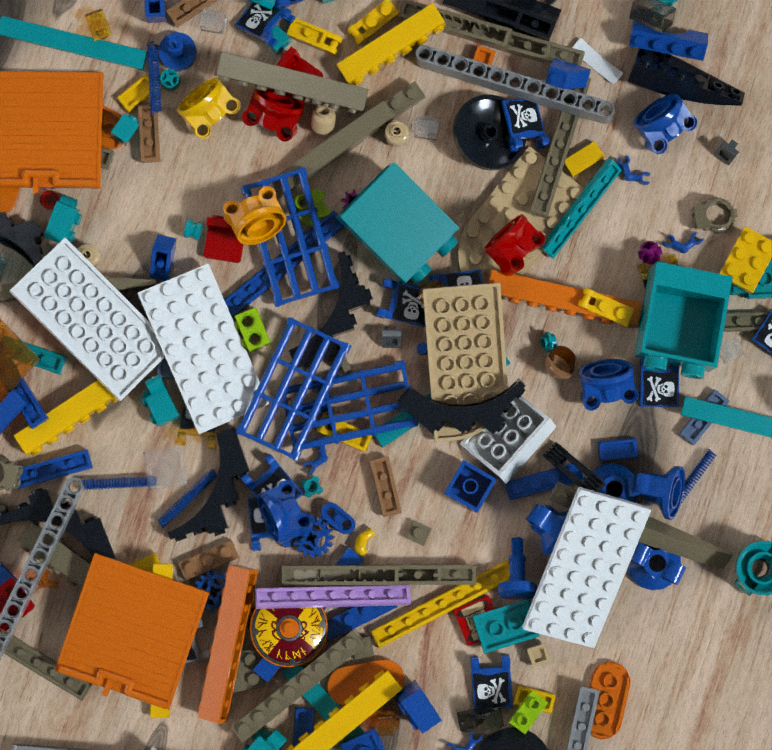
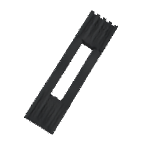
M555 442V446L552 445V449L549 448V452L546 451V455L543 454L547 461L578 487L599 492L606 485L601 478L590 471L557 442ZM567 459L583 472L587 478L585 477L584 481H581L564 467L562 463Z

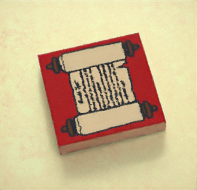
M489 595L453 610L468 646L480 641L472 616L494 610Z

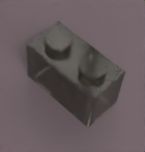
M635 0L632 3L629 19L662 33L673 25L677 8L659 0Z

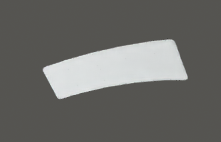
M582 38L572 47L585 51L583 60L612 84H615L623 75V72L604 59Z

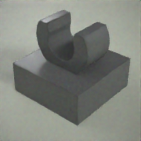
M733 139L729 144L723 141L714 155L729 165L739 153L735 149L738 143Z
M385 326V329L382 330V348H401V330H399L398 326L395 327V330H388V326Z

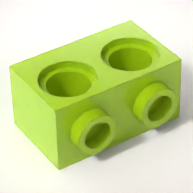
M256 307L235 315L237 321H234L236 330L238 332L241 331L244 337L241 339L244 349H248L252 353L271 345ZM247 317L253 319V323L249 327L243 326V320ZM251 336H260V342L255 345L251 344Z
M530 690L508 722L526 734L548 702Z

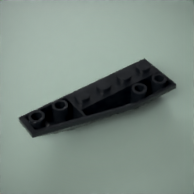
M444 0L442 4L483 21L511 28L514 32L550 41L561 13V9L538 0Z
M640 48L627 81L663 95L678 94L682 100L704 104L742 106L745 92L671 54Z

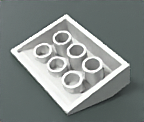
M523 396L520 398L516 397L511 402L513 404L506 413H501L506 419L504 422L506 425L499 433L496 431L492 434L485 428L478 434L463 439L460 443L464 449L505 484L509 482L557 427L546 414Z

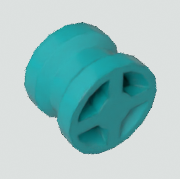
M167 69L160 75V81L166 90L174 91L180 86V78L175 70Z
M188 219L183 237H193L194 240L199 241L203 230V222L195 223L193 220Z

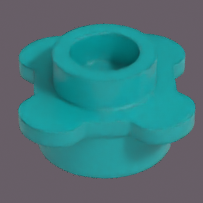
M546 332L545 335H541L540 343L546 353L556 348L557 340L554 334Z
M313 476L309 480L304 479L301 482L307 498L312 497L316 493L321 494L323 491L317 476Z

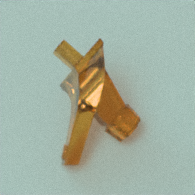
M45 569L34 594L40 588L59 587L58 582L46 580L51 574L48 569Z

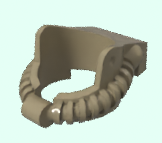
M721 197L710 198L706 200V203L699 202L698 205L693 206L691 209V216L694 217L692 224L695 230L702 229L703 231L710 230L711 232L714 231V233H723V231L726 232L734 225L733 222L738 217L737 209H733V205L731 206L728 200L721 199ZM720 204L726 207L730 213V218L725 225H715L708 220L706 214L710 206Z
M0 454V464L5 471V476L0 482V490L17 489L21 484L22 465H14L13 461H9L6 456Z

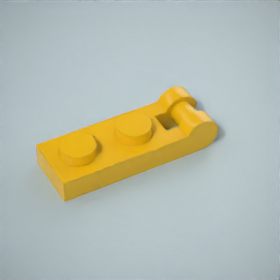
M384 0L357 23L350 26L347 32L350 36H354L355 42L358 45H361L397 17L400 12L390 0ZM363 28L365 33L361 34L358 30Z
M295 18L287 31L289 37L333 56L337 53V45L343 39L337 34L298 18ZM326 38L331 40L330 45L324 44Z
M584 288V296L582 300H579L578 307L627 327L634 311L633 308L596 293L591 289ZM591 298L596 299L594 305L589 304Z
M323 414L322 418L329 417V415ZM345 422L335 423L337 434L360 430ZM329 425L320 426L316 430V432L325 436H333V431L327 430ZM373 435L341 442L366 453Z

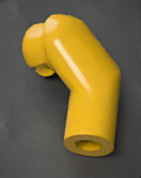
M368 528L356 537L354 549L360 556L365 555L368 551L366 548L367 540L375 536L371 528Z

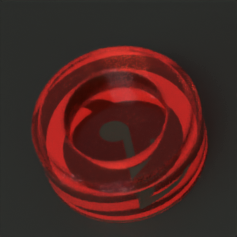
M47 190L40 196V203L47 210H53L56 201L60 200L57 193L52 190Z

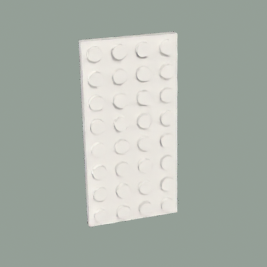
M66 238L53 248L9 291L119 402L164 358L150 322Z
M209 264L138 292V297L198 435L245 415L255 395L253 393L257 390L260 381L248 353L242 345L241 337L235 328V323ZM261 398L256 410L269 405L268 400Z
M578 487L522 625L523 629L595 648L646 525L651 508Z

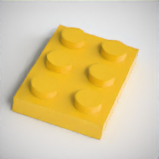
M745 226L719 274L733 277L732 285L752 295L772 258V240Z

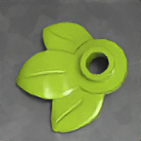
M315 189L311 190L314 205L318 209L317 215L318 218H324L330 214L328 207L322 202L326 193ZM299 194L294 199L295 208L298 212L308 210L307 205L304 207L300 206V201L305 200L304 194ZM310 215L299 217L302 223L313 227Z

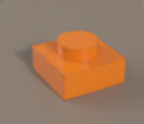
M477 46L473 60L492 65L496 51Z

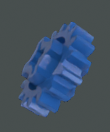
M316 515L312 516L310 534L304 537H296L297 541L293 543V545H299L297 551L303 550V556H307L310 553L311 558H314L316 553L318 557L323 556L322 551L324 553L329 552L327 546L332 547L333 543L330 540L335 538V536L330 535V532L334 529H328L327 527L329 521L323 523V517L317 520ZM304 522L299 523L300 526H307V525H308L307 523H304ZM315 525L320 526L322 530L316 528ZM315 534H316L317 538H315V539H311V538H310L311 535H315ZM325 536V542H324L323 546H321V545H322V542H321V541H322L323 537Z
M208 571V577L201 575L202 581L195 582L199 585L198 588L202 589L205 582L208 581L206 589L208 592L212 590L213 586L215 589H222L225 585L220 586L216 583L215 579L225 583V573L219 576L218 571H215L214 575ZM222 590L217 593V597L209 594L208 598L213 600L214 605L206 602L204 611L208 607L211 613H214L215 608L219 609L221 606Z

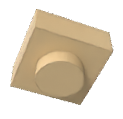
M545 643L527 649L533 668L551 662Z

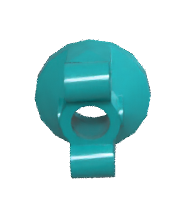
M769 540L749 544L740 552L736 560L737 579L734 585L748 596L752 594L766 596L772 594V542ZM757 559L764 561L767 566L766 573L760 577L755 576L752 572V564Z

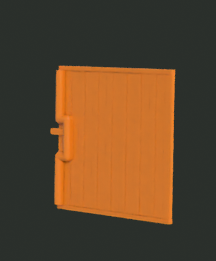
M0 71V188H33V194H38L39 188L101 189L103 72Z
M94 553L54 671L104 687L103 696H108L109 691L113 690L169 710L210 592Z

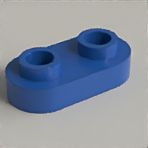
M327 503L322 507V517L327 522L329 521V524L342 534L353 532L356 525L355 520L335 503ZM329 509H334L335 514L333 516L327 514ZM344 521L350 523L348 528H343L342 523Z

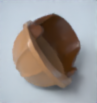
M558 346L549 351L545 359L547 373L556 379L571 378L574 374L576 356L566 346Z

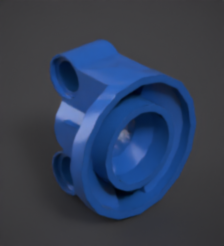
M678 94L666 95L646 106L634 120L635 127L645 141V147L658 155L663 154L667 150V142L679 136L683 130L693 131L698 124L697 118L689 112ZM688 117V123L684 125V120ZM659 141L658 146L654 148V143Z
M622 359L598 360L583 366L579 370L582 388L580 398L587 410L594 411L599 408L601 403H611L620 399L627 404L637 401L639 394L635 388L633 365L629 361ZM627 390H632L630 394L624 395ZM589 397H594L592 401L587 402Z
M607 463L592 471L606 484L599 493L608 495L606 493L607 484L610 481H617L622 487V493L617 498L636 502L640 495L633 492L637 476H634L628 468L619 464Z
M674 466L664 475L638 473L633 492L642 495L645 502L658 505L665 519L673 520L678 513L683 497L685 471L681 466Z
M288 480L282 481L277 487L257 495V503L262 519L276 544H282L298 536H307L312 529V517L308 513L301 512L295 499V485ZM287 490V491H290L291 493H290V494H284L283 491ZM304 522V523H307L308 525H307V526H300L299 523Z
M536 504L525 520L531 524V529L541 536L542 553L548 556L553 551L568 511L559 513L549 505Z
M638 542L628 566V572L632 580L640 587L649 590H661L671 584L678 585L687 569L681 565L680 556ZM654 555H661L665 560V566L660 572H655L649 567V560Z

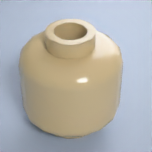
M320 106L314 109L311 114L312 130L321 135L331 133L335 129V112L327 106Z
M392 121L386 126L385 139L387 143L393 147H401L406 144L409 139V128L404 122Z
M84 244L77 249L95 268L100 265L101 253L94 245Z

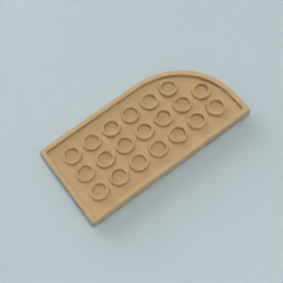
M529 146L466 225L458 249L460 272L481 269L483 284L487 283L490 271H500V267L483 249L499 230L516 216L523 214L536 230L543 233L546 239L584 188L562 172L547 219L530 214L529 210L546 158ZM539 247L533 252H529L523 258V269L515 273V275L523 276L543 250Z
M500 282L424 288L423 300L431 399L448 404H470L487 400L506 390L507 367ZM445 419L444 426L439 431H434V441L462 440L478 434L485 427L475 420L474 427L469 432L465 431L462 434Z

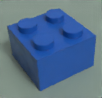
M463 460L444 495L478 513L497 479Z
M416 680L397 693L399 699L396 702L404 715L409 714L407 718L415 731L419 729L423 734L442 721Z

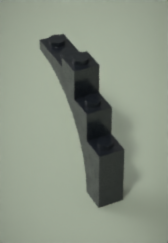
M5 212L0 213V244L16 251L34 268L43 259L41 256L43 251L40 246L42 244L41 237L43 232L40 225L36 226L33 219L14 226L11 217L8 218Z
M345 251L337 253L341 267L339 298L330 318L319 330L331 337L354 331V325H357L354 314L349 312L369 306L370 300L373 299L369 288L365 289L364 285L356 286V284H359L356 273L352 274L350 267L353 266L350 255L346 256ZM314 335L310 339L297 366L298 368L312 364L323 337ZM330 341L321 361L336 357L340 345ZM298 346L289 350L292 359Z
M518 378L510 387L498 395L470 404H448L435 401L409 386L399 397L397 403L431 433L435 430L439 431L444 426V420L446 419L462 434L465 431L469 432L474 427L475 420L494 434L496 431L499 433L506 425L504 423L506 419L501 413H506L513 405L511 402L516 397L520 398L523 395L526 385Z
M235 427L216 433L220 465L214 489L205 505L193 518L182 526L168 532L170 540L175 539L178 542L186 539L187 534L194 533L195 536L204 533V528L208 529L209 534L214 533L215 536L226 533L225 529L229 528L222 506L225 505L228 508L237 505L236 501L240 499L233 478L236 477V480H239L246 473L250 472L238 434L235 432Z
M42 488L31 491L32 495L28 496L31 504L24 502L17 505V509L9 512V509L1 511L0 526L18 521L46 523L54 507L48 490H43ZM66 502L61 504L63 509H68L71 504ZM75 508L65 530L82 542L92 557L94 553H98L117 560L101 518L96 519L93 516L84 520L85 524H82ZM60 516L53 519V525L59 527L62 524Z

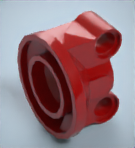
M254 89L248 109L242 114L244 124L254 126L258 123L264 128L276 131L277 137L281 141L291 140L297 133V124L304 110V104L292 99L286 93L285 96L273 94L274 90L267 89L266 92ZM249 112H253L256 115V119H252L249 116ZM283 128H288L291 135L286 134Z
M520 214L499 230L483 250L500 267L502 274L512 276L523 269V258L529 252H533L544 245L545 236L541 231L536 230L523 214Z

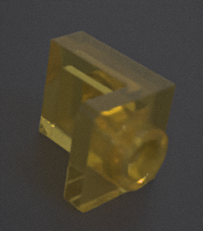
M103 9L85 15L94 42L106 39L112 35Z

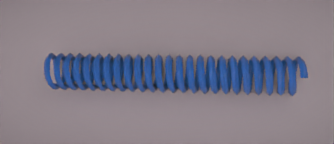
M151 41L147 44L150 112L155 115L153 112H160L162 110L160 106L161 87L159 84L158 45L151 44L154 43V41Z
M710 449L706 451L707 453L701 458L700 463H697L698 465L692 470L691 475H688L689 478L685 480L684 485L686 489L692 491L689 488L693 489L690 484L695 486L697 484L696 481H699L696 477L701 479L697 474L702 476L704 474L703 471H706L704 468L708 469L705 465L709 466L711 464L710 461H713L711 458L715 459L717 456Z
M213 469L212 471L209 470V473L206 472L204 474L205 477L202 476V479L191 487L192 490L186 491L184 493L185 497L182 496L180 500H177L178 503L175 502L171 509L166 510L167 513L160 517L161 520L157 519L162 528L167 526L166 524H169L184 507H187L195 496H198L204 488H207L215 477H218Z
M144 476L142 477V482L141 477H139V483L138 477H136V483L135 477H133V484L132 477H130V484L129 477H127V485L125 477L124 485L123 478L121 477L120 485V478L118 477V486L116 477L115 486L114 478H112V486L110 478L109 485L107 478L105 480L103 478L102 481L100 478V484L98 479H96L97 484H95V479H93V485L92 479H90V485L89 479H87V486L86 479H84V490L134 488V486L135 488L137 486L155 487L156 477L153 480V476H151L150 480L149 476L147 481L146 476L145 482Z

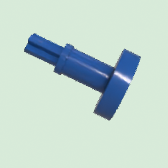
M171 33L164 37L159 45L158 52L163 65L176 72L189 69L197 58V48L194 41L184 33Z
M511 538L512 555L509 556L510 581L498 584V596L515 600L534 598L537 584L525 581L526 556L523 555V538Z

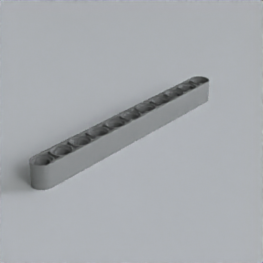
M422 45L416 50V63L421 68L598 123L607 124L613 119L615 108L609 101L570 89L555 87L541 80L427 45ZM423 54L429 56L427 59L420 58ZM445 60L447 63L440 65L438 61ZM461 65L464 66L465 69L457 70L456 67ZM481 71L483 74L476 76L474 72ZM496 76L500 77L501 80L493 81L492 78ZM516 82L519 86L512 87L510 83ZM535 88L537 89V91L531 93L528 91V89ZM548 93H552L555 95V97L548 98L546 95ZM571 99L573 103L567 104L564 100ZM588 104L592 108L587 110L584 109L582 106ZM607 110L610 112V114L603 115L601 111Z
M71 477L66 481L0 614V628L3 623H7L10 626V630L6 634H3L0 629V661L84 492V483L79 478ZM77 481L80 487L77 491L73 492L70 490V485L72 482ZM65 499H70L71 506L68 509H63L61 506L62 501ZM60 516L62 524L59 527H55L53 519ZM48 534H52L54 538L50 545H46L44 542V538ZM38 552H43L45 559L38 563L35 556ZM31 569L36 572V577L33 580L27 578V572ZM22 587L27 589V595L24 598H20L18 595V590ZM12 605H16L19 610L15 616L9 613Z

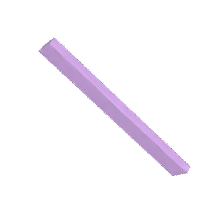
M410 585L255 588V609L411 604Z

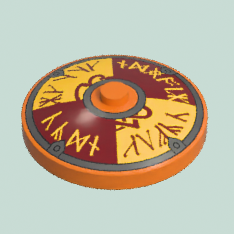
M322 607L254 609L251 616L250 636L254 647L265 660L277 666L296 667L309 662L321 651L327 638L328 623Z

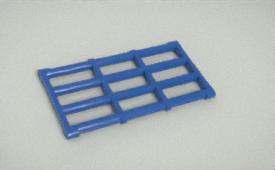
M305 167L241 186L242 194L245 195L246 199L252 196L251 189L260 186L263 188L269 186L270 183L280 180L290 214L286 216V221H292L300 252L289 255L283 231L281 230L276 234L282 257L271 260L266 241L259 243L264 261L262 264L266 268L275 307L340 288L327 250L329 247L325 243L318 219V209L315 207ZM296 175L299 177L308 210L298 213L287 178ZM310 215L318 242L317 247L307 249L299 222V217ZM317 251L321 253L330 286L321 289L318 287L309 256L310 253ZM302 256L312 290L304 294L300 293L291 259ZM284 262L293 297L282 300L273 265Z
M289 317L285 331L273 356L271 355L270 357L271 360L257 390L254 391L253 394L255 395L235 432L238 435L248 437L292 458L294 461H298L304 442L313 423L317 421L318 412L330 387L332 388L333 386L332 382L351 345L295 320L293 317ZM295 325L306 329L289 364L281 360L280 357ZM314 333L323 337V340L308 372L297 366ZM331 341L341 347L324 380L315 376V373ZM279 363L288 367V370L273 399L264 395V391ZM295 371L305 375V379L290 407L281 403V400ZM314 379L323 383V386L309 415L299 411V408ZM261 398L272 402L255 437L246 433V430ZM281 406L289 410V413L274 445L263 441L278 407ZM296 414L307 420L292 452L289 453L280 448Z
M404 360L396 361L394 364L366 370L359 369L357 372L335 376L332 384L361 379L363 390L329 397V393H327L322 406L327 405L329 417L317 419L311 428L331 424L333 436L305 441L300 452L304 449L332 443L339 444L341 441L364 436H376L378 433L396 429L418 427L419 423L413 416L411 419L375 426L373 415L403 408L397 402L371 407L368 397L409 387ZM402 370L404 381L367 389L365 377ZM312 381L308 390L322 387L323 383ZM302 384L288 386L283 396L284 404L288 405L286 395L298 392ZM365 397L367 409L333 416L331 404ZM316 400L301 403L299 411L312 409ZM285 409L286 416H287L288 413H289V410ZM369 416L371 427L337 434L335 423ZM305 422L293 424L289 429L293 448L296 443L294 432L301 431Z

